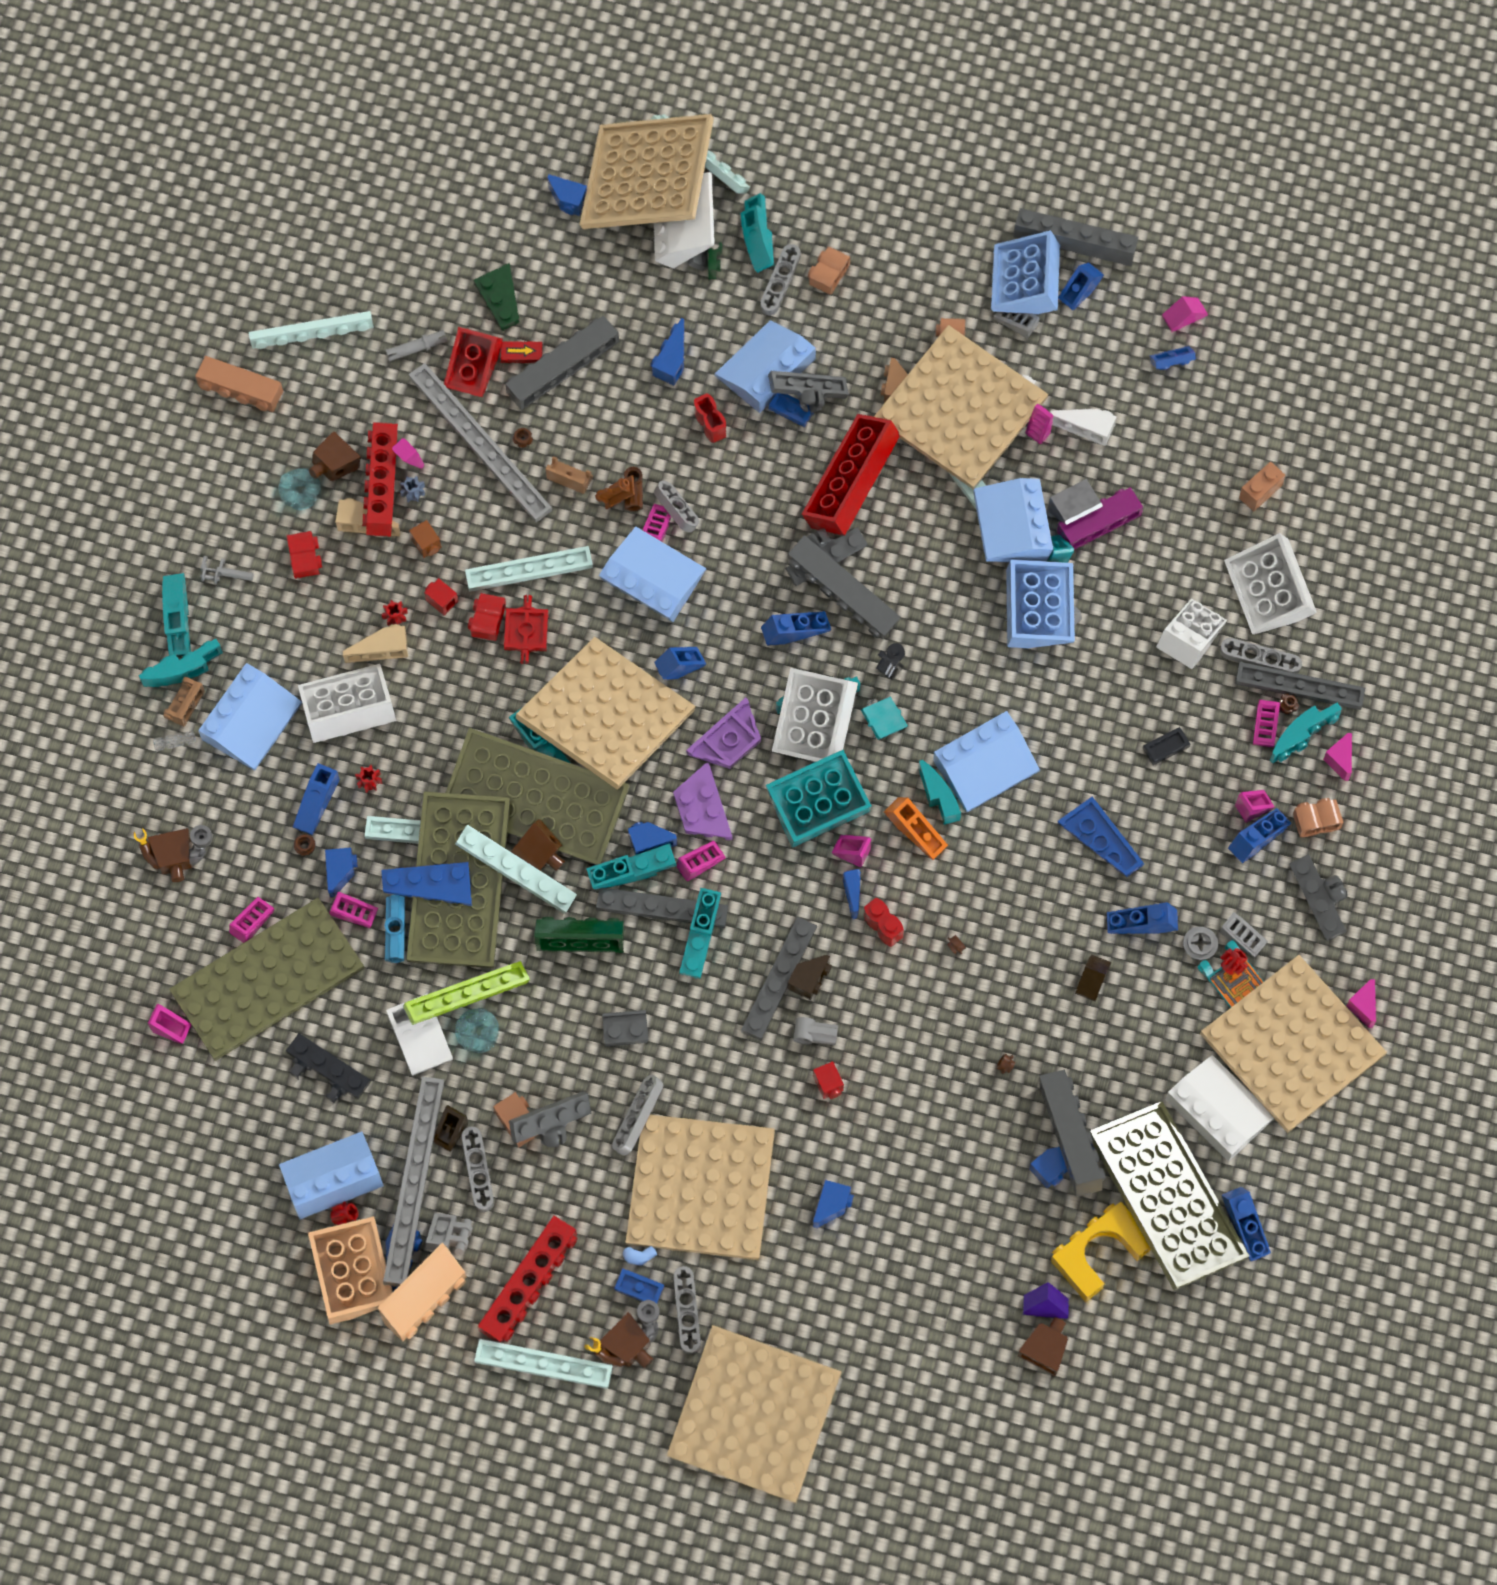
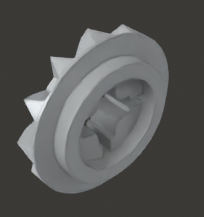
M1206 927L1190 929L1183 940L1185 953L1191 956L1192 959L1200 961L1210 959L1218 948V939L1215 933ZM1199 936H1201L1202 943L1206 944L1203 946L1202 951H1200L1198 945L1194 944L1198 942Z

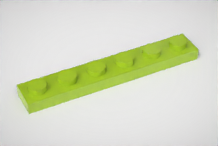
M519 961L405 1002L403 1008L411 1024L414 1025L527 984L530 978L522 962Z

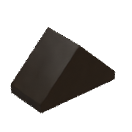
M1091 954L1075 994L1096 1002L1112 962Z
M447 1105L435 1131L433 1143L451 1152L468 1126L467 1116Z

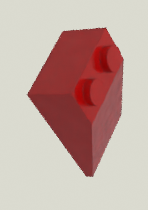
M458 327L444 385L449 389L483 397L498 360L503 338Z

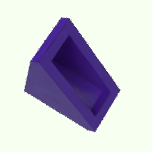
M1047 1282L1024 1295L1023 1315L1068 1319L1069 1299Z

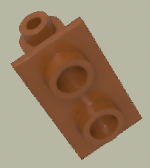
M633 475L625 479L620 478L618 482L610 485L609 488L597 491L595 495L596 500L605 503V509L607 510L635 495Z

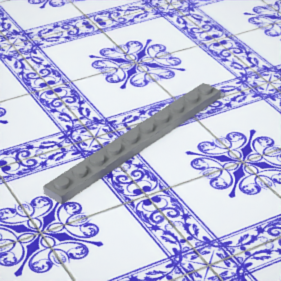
M426 363L409 374L410 380L535 523L552 512V507Z
M422 1077L383 1285L399 1287L408 1278L444 1087L443 1079Z

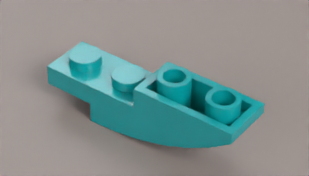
M761 193L745 200V211L740 213L745 244L757 273L774 265L772 232L767 229L765 196Z
M181 573L163 576L162 584L164 631L167 635L169 656L176 654L177 657L191 652L185 574Z
M215 638L212 641H206L194 652L186 653L180 660L176 654L166 656L160 663L144 669L138 676L143 687H161L183 682L184 677L193 679L209 671L207 662L223 652Z
M1338 702L1321 712L1318 711L1316 706H1313L1297 717L1278 740L1270 758L1271 763L1273 764L1278 760L1282 762L1292 752L1304 750L1308 746L1311 735L1319 732L1322 726L1326 724L1332 725L1337 722L1342 711Z
M521 709L509 716L511 723L529 749L570 763L560 749L516 719V714Z
M667 844L631 857L625 855L586 869L592 888L601 889L656 876L657 872L675 867L677 864L671 846Z
M700 887L679 974L701 979L722 892Z

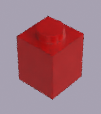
M439 578L435 582L429 583L425 589L426 601L443 616L459 602L457 593Z
M833 1061L813 1069V1078L823 1099L828 1097L833 1099L842 1094L844 1083Z

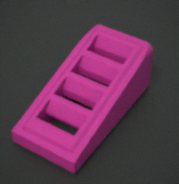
M1036 404L1028 422L1026 434L1037 443L1042 444L1051 434L1053 414L1040 404Z
M402 438L393 446L392 450L404 462L421 469L424 467V463L417 450L405 438Z
M653 505L643 528L644 532L661 542L664 540L672 518L664 506ZM656 511L665 512L667 515L656 514ZM654 517L664 520V522L656 521L653 519ZM654 524V525L661 526V529H660V528L653 527V526H651V525ZM649 530L658 532L659 534L656 535L653 533H649Z
M1258 701L1253 745L1274 748L1280 708L1279 702ZM1261 717L1271 718L1273 721L1261 720ZM1260 726L1271 727L1272 729H1261ZM1259 734L1270 735L1271 738H1262L1258 736Z
M711 841L679 857L676 867L688 882L723 861L725 855L715 841ZM708 850H710L713 853L715 858H712L710 856ZM702 854H703V856L705 857V859L707 860L706 862H705V861L703 860V858L701 857Z
M338 891L329 914L333 917L371 928L378 908ZM341 902L345 903L342 910L338 909ZM349 905L353 906L351 913L346 912ZM357 908H361L359 916H354ZM365 911H370L367 920H364Z
M257 897L229 924L230 934L242 943L248 941L274 912V908ZM255 908H260L262 911H264V913H260ZM250 914H253V915L256 916L258 919L256 920L255 918H253L252 916H250ZM246 920L247 922H249L251 926L246 924L244 921Z

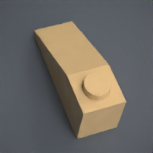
M351 498L339 500L336 517L338 531L366 533V527L362 526L363 514H367V510L363 509L364 503ZM392 520L391 536H400L399 524Z
M395 624L382 628L343 650L345 663L408 657L405 626Z

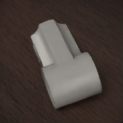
M798 1017L796 1018L793 1041L800 1044L816 1042L836 1045L838 1025L819 1023L811 1018Z

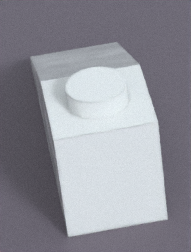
M1099 409L1055 410L1050 412L1053 414V426L1106 446L1114 429L1117 417L1109 411H1101Z

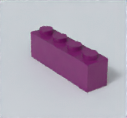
M1131 487L1125 490H1118L1108 499H1100L1102 507L1067 525L1060 521L1057 528L1058 535L1062 536L1075 550L1142 516L1143 505Z

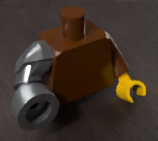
M205 825L195 826L191 832L186 828L150 836L148 841H146L147 833L145 829L142 828L144 832L142 838H138L135 831L133 833L135 840L140 842L139 848L143 858L154 869H160L162 874L170 873L172 882L184 880L183 870L192 868V865H196L203 859L207 852L205 849L213 839L211 830Z
M652 1300L642 1301L638 1305L637 1316L642 1323V1329L628 1312L600 1341L597 1338L590 1337L594 1345L591 1348L585 1344V1349L593 1351L605 1364L616 1367L625 1365L629 1368L637 1361L644 1369L647 1368L654 1360L646 1350L651 1346L659 1331L658 1322H656L660 1315L658 1305Z

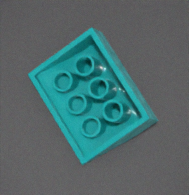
M844 750L838 751L766 785L779 821L792 848L869 813L872 807Z

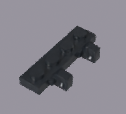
M300 1033L297 1034L286 1049V1052L294 1057L293 1063L295 1065L290 1071L291 1076L299 1080V1075L305 1072L306 1069L309 1071L314 1070L330 1081L332 1090L329 1094H326V1098L333 1103L337 1101L341 1094L345 1096L347 1093L359 1099L371 1083L369 1078Z

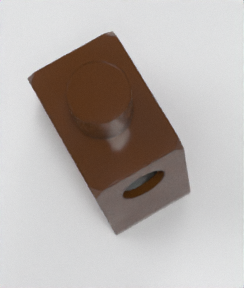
M333 431L314 450L312 455L314 466L309 468V473L314 479L324 475L328 480L335 481L359 469L361 456Z
M540 819L532 824L511 851V853L540 871L547 864L555 871H558L565 862L556 855L562 844Z
M1057 1317L1053 1318L1049 1327L1040 1323L1020 1348L1018 1357L1056 1376L1069 1339L1061 1334L1066 1323Z

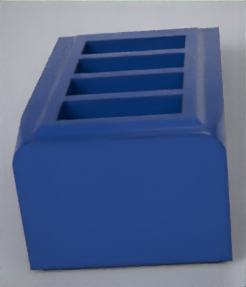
M860 869L844 872L842 879L853 919H856L859 913Z

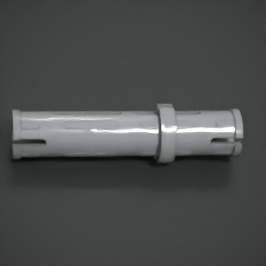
M444 329L427 336L424 334L422 338L385 349L386 354L390 355L387 356L389 362L424 349L428 351L433 346L448 342Z

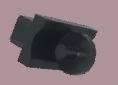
M891 644L887 648V654L882 650L879 652L878 656L881 660L876 667L879 672L891 678L896 669L902 670L904 665L900 661L905 656V649L901 644Z

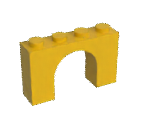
M1121 1201L1117 1205L1114 1203L1109 1205L1103 1211L1105 1214L1099 1219L1097 1217L1093 1218L1087 1223V1229L1082 1233L1080 1230L1069 1238L1070 1242L1067 1245L1061 1244L1052 1252V1264L1085 1303L1100 1292L1105 1284L1089 1266L1085 1258V1247L1091 1240L1101 1236L1115 1238L1122 1243L1136 1261L1151 1250L1131 1212Z

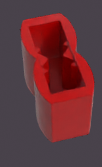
M706 393L695 398V418L704 427L707 439L715 443L726 438V420L722 413L717 410L712 396Z
M312 531L287 535L294 578L319 575V568H323L321 556H316V549H319L317 536L313 537Z
M481 593L479 599H475L473 611L476 612L474 617H470L468 622V630L471 632V637L491 641L497 640L506 609V599L504 597Z
M875 898L864 906L863 915L866 923L877 931L879 938L884 944L892 947L903 938L904 928L901 921L896 916L890 914L887 905L882 900Z

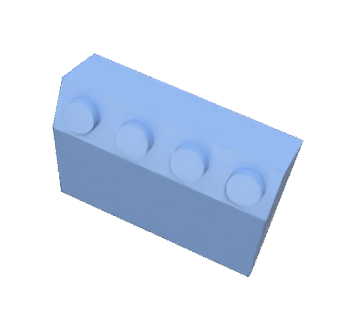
M1051 231L994 244L992 311L1041 314L1058 310L1060 244Z
M770 320L715 373V376L757 412L761 413L776 395V393H771L768 378L770 371L802 373L816 359V348L801 335Z
M1019 478L974 488L973 493L986 561L1010 562V560L1046 562L1053 551L1040 479Z
M635 527L609 558L599 576L603 581L671 622H674L706 571V568L638 527Z
M1010 560L1006 569L1007 647L1034 648L1074 643L1073 563Z
M246 663L198 731L204 742L255 771L297 712L302 701L265 673Z
M1007 711L936 750L933 757V762L966 812L973 810L1040 771L1019 728Z
M363 1132L279 1164L300 1220L384 1186Z

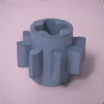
M407 476L404 483L400 482L402 489L400 495L401 497L406 496L407 502L415 500L419 502L420 496H425V491L423 490L425 487L424 481L419 482L418 476H415V478Z

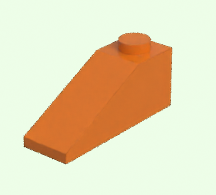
M898 797L884 811L891 822L932 860L948 846L908 797Z

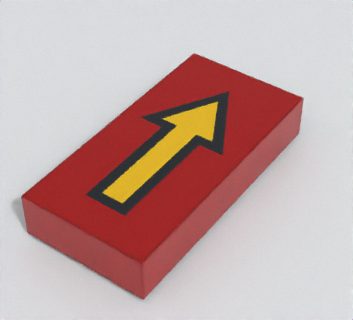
M502 341L501 363H536L542 356L543 343Z

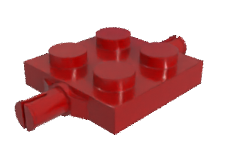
M524 595L523 607L517 609L506 608L504 650L521 652L520 663L524 664L525 657V664H529V652L547 651L549 612L548 609L532 607V596L528 595L527 598V595Z

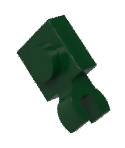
M719 242L717 249L712 247L707 249L709 253L708 279L717 280V272H721V260L717 259V257L723 252L722 242Z

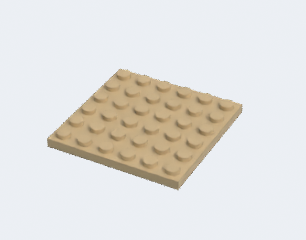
M705 114L600 125L580 221L582 229L695 219L713 126V116Z
M948 325L874 417L892 420L899 431V438L974 490L1029 422L1035 405H1042L1048 398V394Z
M594 637L516 714V719L618 790L695 711V705Z
M1300 955L1296 956L1200 1032V1035L1287 1133L1387 1054L1386 1050Z
M649 1115L639 1138L626 1245L652 1246L657 1249L759 1260L775 1129Z
M712 1325L667 1456L796 1503L842 1371Z

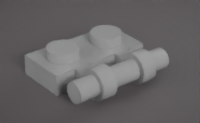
M434 1213L426 1240V1249L435 1250L443 1243L448 1250L450 1246L455 1247V1253L462 1255L468 1247L469 1241L467 1238L472 1232V1221L464 1219L463 1222H457L456 1215Z

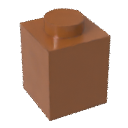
M427 520L409 530L410 538L423 558L436 554L442 548L440 538Z

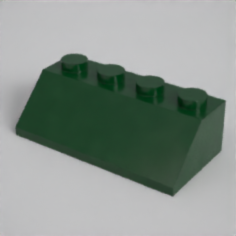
M543 917L536 920L534 934L536 950L624 953L625 927L624 921H620L617 918H609L605 921L598 920L597 918L577 920L573 917H566L563 920H555L553 917Z

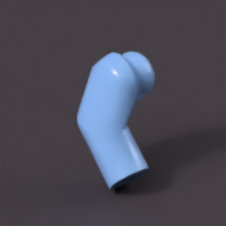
M649 1246L642 1252L627 1247L622 1254L626 1262L641 1266L655 1257L657 1252L652 1246Z

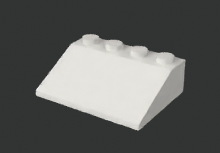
M707 172L703 174L695 219L654 223L656 262L675 268L714 246L712 173Z
M1281 533L1224 560L1253 635L1299 622L1317 613L1289 539Z
M380 664L298 685L313 743L396 721Z
M790 668L772 752L817 762L843 750L858 683Z
M1213 1055L1182 1078L1167 1093L1165 1099L1228 1162L1274 1119L1259 1100Z

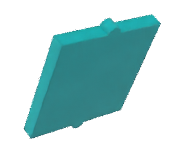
M891 696L861 709L868 722V727H871L878 740L908 727L901 715V710L897 708Z

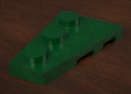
M510 263L473 280L474 285L501 331L520 323Z

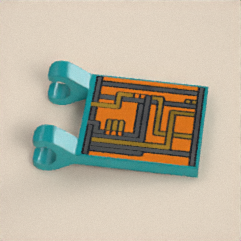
M1233 940L1228 942L1225 946V950H1228L1229 948H1231L1232 950H1234L1235 948L1239 949L1238 945ZM1203 960L1198 965V970L1209 980L1229 1008L1233 1007L1264 982L1248 960L1245 962L1248 967L1239 975L1236 973L1230 975L1222 967L1214 972L1209 962Z

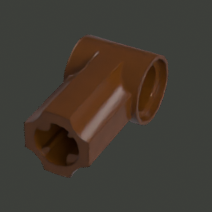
M629 467L624 472V479L631 475L638 478L634 482L635 495L625 500V510L630 512L643 509V474L637 467Z

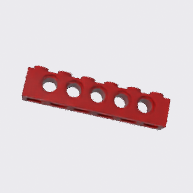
M373 422V429L368 430L367 443H372V445L367 447L366 458L371 459L370 464L366 463L365 476H370L369 480H365L364 493H368V497H364L363 509L367 510V514H363L362 526L366 527V535L391 537L396 453L392 448L397 444L398 424Z
M553 1215L479 1323V1332L498 1343L508 1342L515 1332L513 1328L517 1322L521 1323L527 1315L526 1309L530 1303L533 1305L540 1296L539 1290L543 1285L547 1286L553 1275L551 1272L555 1267L559 1268L565 1259L564 1253L568 1248L572 1249L576 1244L578 1238L576 1237L577 1231L575 1228ZM553 1240L561 1242V1245L556 1249L549 1247V1243ZM539 1259L548 1260V1264L545 1267H538L536 1265ZM527 1277L536 1279L535 1283L531 1286H527L523 1282ZM516 1295L523 1298L520 1304L511 1303V1299ZM502 1314L510 1316V1320L506 1323H500L498 1318Z

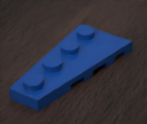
M1093 796L1057 821L1059 825L1125 877H1128L1144 865L1143 861Z
M468 862L382 870L384 893L472 906Z

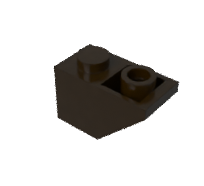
M824 955L797 964L787 983V990L809 1000L812 999L813 995H818L823 985L820 983L823 976L827 977L832 968L830 956Z

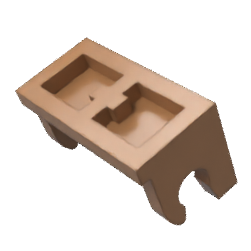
M554 456L552 457V464H548L546 467V477L548 480L582 494H585L593 478L591 471L586 470L584 472L559 462L558 458Z
M187 677L183 678L182 686L169 708L165 709L163 715L164 718L183 727L186 726L205 693L202 683Z

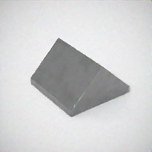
M1085 479L1051 496L1047 509L1049 513L1067 525L1102 507V503L1088 480Z

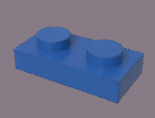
M1190 346L1150 355L1151 364L1159 370L1169 369L1170 366L1176 364L1186 365L1190 361L1196 360L1195 351Z
M776 393L768 408L804 428L813 415L809 411V405H807L808 412L803 411L799 400L788 394Z
M622 1269L614 1291L641 1302L652 1300L658 1304L665 1286L634 1272Z

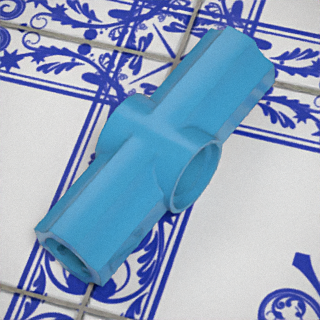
M391 895L386 897V922L384 925L385 961L400 963L404 961L405 897ZM393 926L401 927L397 932L390 931Z

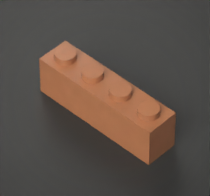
M208 356L204 357L195 376L197 384L201 389L218 392L219 395L225 398H235L242 404L249 403L262 411L274 412L283 393L282 384L279 381Z

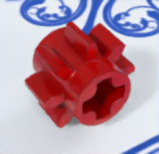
M391 600L387 606L383 605L385 613L381 615L382 619H387L388 626L391 624L399 625L402 621H407L405 615L408 614L407 608H402V601L397 603Z
M372 765L367 768L360 767V774H355L356 779L359 780L357 787L365 788L366 793L373 789L377 791V785L382 784V778L379 777L381 775L380 770L374 771Z
M1229 948L1220 957L1223 960L1221 963L1222 969L1230 975L1234 973L1239 975L1248 967L1245 963L1247 956L1238 948L1234 950Z
M344 1201L331 1208V1221L336 1226L357 1221L358 1210L352 1202L346 1203Z

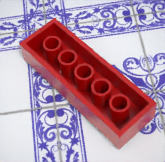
M857 414L801 514L811 529H825L829 533L846 535L900 437L899 431L892 420Z

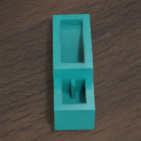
M920 760L918 770L929 807L938 805L944 825L960 821L961 811L951 789L928 763Z

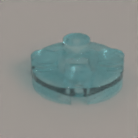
M294 469L281 476L279 493L283 503L292 506L293 509L304 510L312 507L318 497H320L321 485L318 478L314 479L310 475L309 469ZM300 485L305 487L302 493H299L295 488Z
M484 1008L466 1011L455 1024L457 1041L467 1051L483 1053L490 1050L497 1042L499 1036L498 1021L492 1013ZM473 1027H482L481 1035L472 1034Z

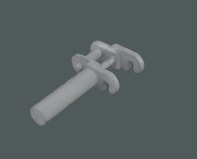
M208 556L203 557L201 565L202 575L200 574L202 582L208 579L214 580V583L217 584L220 581L219 576L253 581L254 573L224 568L225 559H221L217 569L207 568L206 561ZM207 571L216 572L215 576L206 575Z

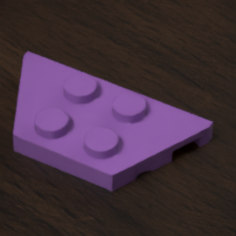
M745 697L686 750V753L689 756L728 769L737 764L761 742L748 699Z
M705 763L673 791L685 833L701 834L711 838L717 836L723 837L725 840H732V834L710 765Z

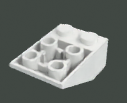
M1191 599L1164 629L1156 648L1193 669L1227 620L1204 607L1201 603Z
M404 1003L386 1010L412 1076L453 1060L437 1016L412 1025L403 1008Z

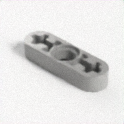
M660 481L654 489L656 498L683 531L693 532L699 524V518L670 482ZM673 504H676L677 506H679L680 509H677L676 507H674Z

